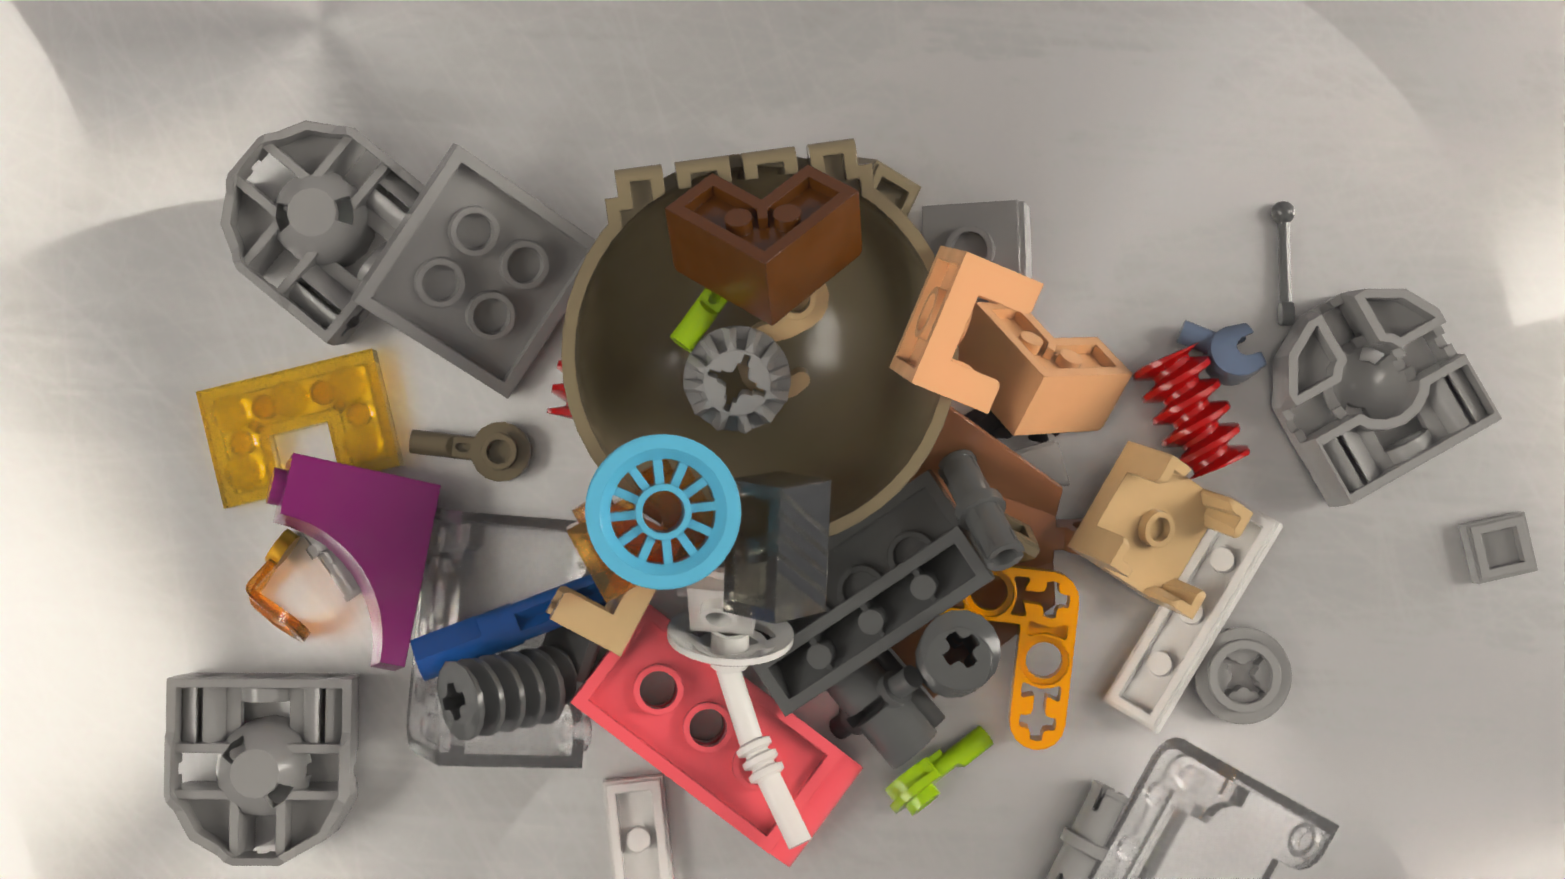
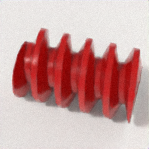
M1198 343L1140 367L1132 375L1134 381L1154 382L1155 385L1142 397L1143 403H1163L1164 408L1151 421L1153 426L1173 425L1174 430L1161 444L1163 448H1183L1184 453L1178 459L1192 469L1194 475L1190 479L1218 470L1250 454L1248 445H1228V442L1240 432L1241 428L1235 422H1218L1230 409L1231 405L1227 400L1209 401L1208 397L1220 387L1221 382L1219 378L1199 379L1198 375L1210 365L1211 360L1209 356H1189V352Z

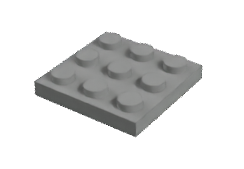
M453 143L351 296V299L508 399L565 314L575 277L595 239L464 148Z

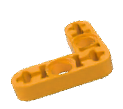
M1014 565L1003 571H992L993 575L999 576L1006 584V597L1000 605L994 608H983L976 604L971 595L963 599L962 606L954 605L944 613L951 610H968L983 616L988 621L1018 624L1008 712L1009 726L1015 739L1021 745L1033 750H1042L1055 745L1062 737L1066 726L1079 611V593L1072 580L1062 572L1052 569ZM1015 577H1028L1024 589L1025 591L1044 592L1047 582H1057L1058 591L1063 595H1067L1066 605H1056L1054 613L1046 615L1041 603L1022 600L1024 612H1011L1017 599ZM1037 643H1051L1061 653V662L1058 669L1048 676L1033 674L1026 666L1027 652ZM1024 682L1040 689L1059 686L1056 697L1049 693H1044V712L1046 716L1054 718L1052 725L1042 726L1040 735H1030L1028 725L1024 722H1019L1021 714H1031L1034 703L1033 691L1021 693L1022 683Z

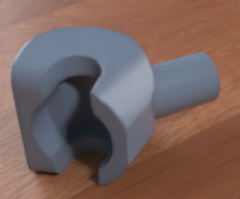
M1185 320L1176 340L1177 343L1187 347L1198 343L1193 349L1202 352L1203 356H1209L1211 360L1210 365L1205 368L1206 373L1210 378H1219L1222 385L1233 386L1243 383L1267 365L1262 352L1244 355L1237 348L1238 344L1246 340V336L1254 332L1247 323L1227 326L1215 332Z

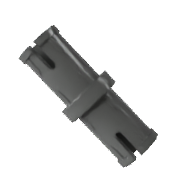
M964 449L951 452L940 461L938 474L944 480L957 505L954 511L959 525L964 530L971 532L984 557V563L989 570L1003 571L1011 568L1023 558L1024 554L1022 551H1025V548L1018 540L1004 514L1006 510L1004 498L997 489L990 488L972 451Z

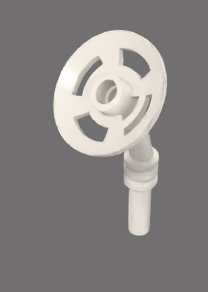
M757 608L754 629L766 633L772 637L771 639L767 640L761 633L755 630L753 636L709 632L700 638L691 633L694 630H690L689 610L683 611L673 617L667 626V640L669 644L680 654L693 660L710 664L711 668L716 670L740 745L736 754L738 758H746V761L742 764L744 771H752V774L748 777L750 783L758 784L789 850L809 841L812 838L780 773L785 767L782 761H774L778 756V752L776 749L768 748L772 743L770 736H762L742 673L748 666L766 663L786 654L793 645V628L779 615Z

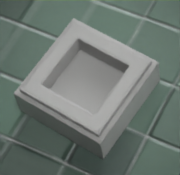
M1512 512L1458 524L1472 583L1481 584L1538 571L1525 512Z

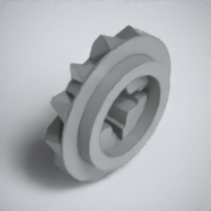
M747 326L722 327L704 336L697 343L693 351L690 352L685 364L683 378L684 391L695 415L710 423L717 431L730 430L739 431L744 434L753 428L772 422L775 415L788 400L791 383L789 363L781 347L764 332ZM744 355H749L747 366L749 367L748 379L756 383V387L764 391L741 389L737 398L733 397L731 404H726V382L717 378L718 374L709 370L711 369L719 373L721 370L733 372L737 363L741 364Z
M1248 627L1226 628L1218 634L1195 672L1194 689L1199 694L1206 709L1217 717L1235 724H1253L1272 716L1285 702L1292 682L1291 665L1282 646L1267 633ZM1227 658L1242 665L1250 660H1255L1253 663L1254 667L1250 670L1249 675L1254 680L1253 685L1260 691L1256 693L1254 690L1241 685L1235 686L1232 690L1227 689L1229 687L1228 682L1233 675L1227 669L1229 665L1223 660Z

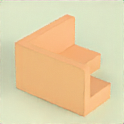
M991 302L975 303L968 330L958 345V361L970 365L977 372L998 380L1000 388L990 410L1013 436L1100 430L1133 374L1098 337L1054 338L1031 313L1022 314L1001 304Z

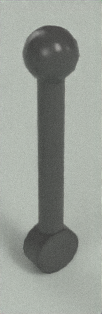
M1281 201L1276 203L1271 211L1272 219L1277 223L1280 302L1277 307V320L1280 326H1292L1295 321V306L1292 302L1290 222L1295 216V209L1289 202Z

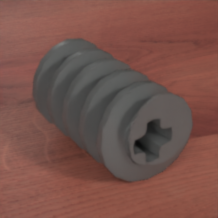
M951 610L937 616L926 627L915 651L916 668L922 675L923 684L933 693L946 698L964 697L986 684L995 674L1001 658L1000 640L994 627L983 616L968 610ZM964 645L970 653L965 658L964 664L958 661L949 665L945 661L944 655L950 646L955 649Z
M545 645L539 648L502 652L498 655H482L479 658L445 661L438 674L437 696L441 704L444 721L451 734L458 740L468 741L478 735L493 736L498 731L513 732L518 727L533 728L537 724L548 725L554 723L560 718L564 706L572 700L576 692L578 676L572 660L564 650L556 645Z

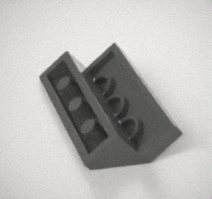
M931 469L906 484L882 508L860 523L828 537L827 550L820 544L816 545L815 547L827 557V571L808 554L802 555L805 560L826 577V590L794 563L788 564L791 569L825 596V610L781 573L777 572L771 576L768 605L758 604L757 608L775 613L791 625L794 631L793 645L783 656L766 663L752 665V667L785 717L995 579L992 571L986 567L984 557L971 532L964 530L959 525L954 511L956 505ZM754 629L755 631L761 633L767 640L772 638L766 633Z

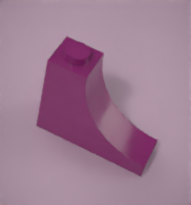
M293 453L287 461L285 469L274 467L266 504L277 506L273 523L288 526L307 534L325 545L343 562L360 587L369 611L373 634V651L370 667L391 671L404 668L441 485Z

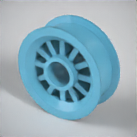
M656 434L642 436L624 443L605 458L593 475L588 487L585 502V519L588 534L595 551L615 574L632 584L644 588L669 590L682 588L702 580L717 569L726 559L739 532L741 502L738 488L731 472L713 451L686 437ZM662 459L678 461L669 483L664 481ZM652 460L654 483L649 485L636 466ZM689 466L700 477L681 490L679 486ZM627 473L630 474L641 489L638 495L617 486ZM707 485L712 500L690 502L689 498ZM658 491L674 493L681 503L682 511L679 521L667 530L652 529L646 525L643 519L642 511L645 501L650 495ZM615 495L633 503L634 508L610 511L612 496ZM713 511L711 526L692 519V513ZM636 520V524L618 537L615 535L611 522ZM687 527L706 535L697 548L694 547L684 533ZM644 532L646 535L636 556L624 546ZM677 538L688 555L673 561L671 539ZM656 539L660 540L662 562L647 560Z

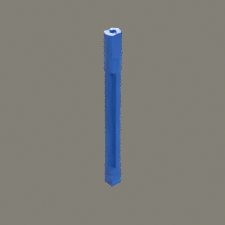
M689 538L694 545L695 539ZM680 545L673 561L688 555L682 545ZM608 567L561 586H567L605 607L610 596L604 594V590L613 571ZM560 586L513 604L507 603L410 640L415 661L423 680L428 681L438 677L445 661H459L464 658H479L482 655H496L522 645L526 640L563 627L550 620V614L546 613V609Z

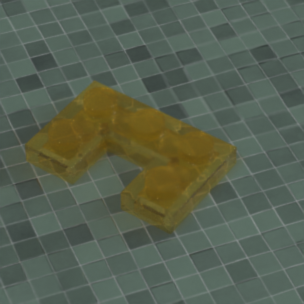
M371 348L196 392L224 509H232L266 500L274 467L282 469L275 436L328 424L338 463L379 472L405 466L378 353L375 349Z

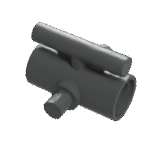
M886 650L826 690L840 706L839 714L829 722L832 734L838 739H845L851 734H864L893 769H897L908 762L934 738L937 733L935 727L945 719V715L922 690L923 678L919 670L912 665L903 667L889 650Z

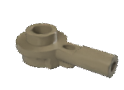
M506 422L491 423L481 428L475 437L412 430L409 440V452L412 454L471 460L476 470L482 476L496 482L511 481L520 476L528 467L532 456L531 444L526 434L516 425Z

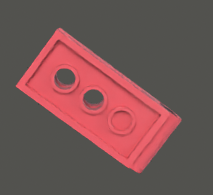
M649 604L621 657L607 650L592 670L589 678L575 692L570 703L768 854L791 867L809 841L793 849H788L758 784H751L748 779L752 771H744L742 767L746 758H738L736 754L740 745L716 670L711 668L710 664L688 658L672 648L667 640V626L671 620ZM656 671L668 673L674 680L673 694L667 701L661 704H651L640 695V685L643 679L648 674ZM743 676L762 736H770L772 743L768 748L776 749L778 752V756L774 761H782L785 767L780 773L812 838L862 771L863 767L793 713L785 717L771 696ZM705 709L718 711L722 718V727L714 738L703 741L691 736L690 722L695 714Z

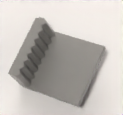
M1008 200L922 206V234L935 257L940 245L970 252L1032 279L1030 207L1024 201Z

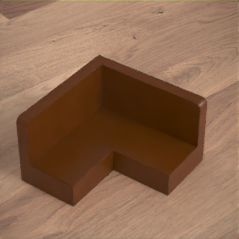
M806 165L763 199L712 173L665 207L675 269L771 326L776 324L859 257L862 252L859 191L810 165Z

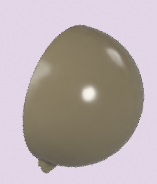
M854 138L807 144V159L797 157L795 147L792 146L674 162L675 172L664 178L661 164L614 170L618 197L605 199L608 224L601 231L586 254L575 277L567 302L562 330L561 361L567 402L577 432L595 464L599 467L610 453L624 443L648 435H677L692 439L706 446L727 466L738 488L741 502V522L736 541L732 547L734 549H779V538L790 547L797 546L780 531V517L810 543L816 542L780 510L781 497L827 537L838 534L860 523L882 508L902 490L931 452L944 426L952 399L915 385L889 368L932 267L935 255L920 231L904 212L884 194L875 189L872 163L858 165ZM806 165H810L859 191L862 252L859 257L826 282L829 301L828 308L822 319L798 335L776 342L787 358L790 371L796 367L806 368L810 377L809 385L797 396L788 398L771 423L753 428L746 434L730 430L717 431L710 423L694 414L683 387L684 368L690 352L684 350L670 339L672 332L705 287L675 269L665 207L712 173L763 199ZM728 301L704 336L714 330L727 326L752 327L762 320ZM959 346L955 350L953 359L958 360ZM737 366L733 372L721 370L719 373L711 369L709 370L718 374L717 378L726 382V404L730 405L733 397L737 398L741 389L750 390L742 381ZM662 459L664 481L669 483L678 461ZM652 460L636 466L649 485L653 484ZM688 466L679 489L682 490L700 477V475ZM629 473L617 485L637 495L641 492V489ZM830 482L828 530L784 493L782 489ZM707 485L689 498L690 502L712 500ZM658 491L647 498L642 513L661 525L671 528L680 519L681 503L674 493ZM713 511L692 513L691 518L711 526ZM688 527L684 531L687 537L703 541L706 535Z

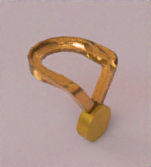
M287 529L270 548L265 557L266 563L248 581L246 592L251 606L284 633L300 642H305L311 633L309 629L290 613L261 594L277 568L290 555L300 539V536Z

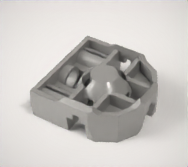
M305 120L280 131L258 137L231 169L226 178V194L220 224L232 253L236 269L324 342L335 346L345 344L370 312L355 303L351 296L407 214L388 199L386 195L390 192L410 209L425 185L355 128ZM367 150L380 160L381 163L358 190L355 185H350L344 179L345 175ZM268 153L296 175L281 189L275 201L247 180L253 173L251 169L258 160L262 162ZM351 201L353 207L352 225L338 221L339 209L337 202ZM377 232L387 242L381 244L371 253L361 266L356 278L344 267L354 264L367 253ZM287 249L300 261L276 288L263 278V274L282 251ZM312 286L315 290H317L321 295H323L332 304L339 308L341 312L339 313L338 311H336L326 301H324L315 292H313L310 289V287Z
M1361 289L1344 292L1330 298L1296 318L1273 358L1272 409L1329 507H1339L1355 503L1502 419L1465 354H1457L1453 345L1447 344L1442 334L1445 332L1441 325L1446 323V320L1439 308L1407 289ZM1339 307L1356 337L1342 346L1338 344L1322 316L1327 311ZM1423 336L1437 363L1416 374L1414 366L1407 367L1402 357L1407 354L1402 347ZM1363 347H1372L1385 354L1376 364L1370 361L1359 360ZM1322 393L1326 405L1337 419L1306 436L1302 428L1298 429L1293 420L1295 416L1291 408H1295ZM1346 405L1352 408H1361L1364 415L1361 413L1347 414L1345 411ZM1417 416L1424 428L1423 430L1410 434L1383 449L1374 431H1384L1405 425Z
M187 673L167 678L164 798L167 805L176 814L189 840L217 855L224 863L232 866H280L326 840L338 831L358 797V782H356V775L353 774V769L356 763V750H358L359 674ZM290 701V718L270 715L253 719L244 724L245 702L276 703ZM244 742L245 751L239 754L233 761L229 752L241 746ZM182 753H218L216 762L217 781H188L182 783V774H178L179 763L182 762ZM310 754H339L338 782H310L312 775H307V764L312 763ZM279 784L294 787L286 800L280 804L275 803L268 797V794L274 791ZM276 815L275 851L263 854L253 851L255 848L256 816Z

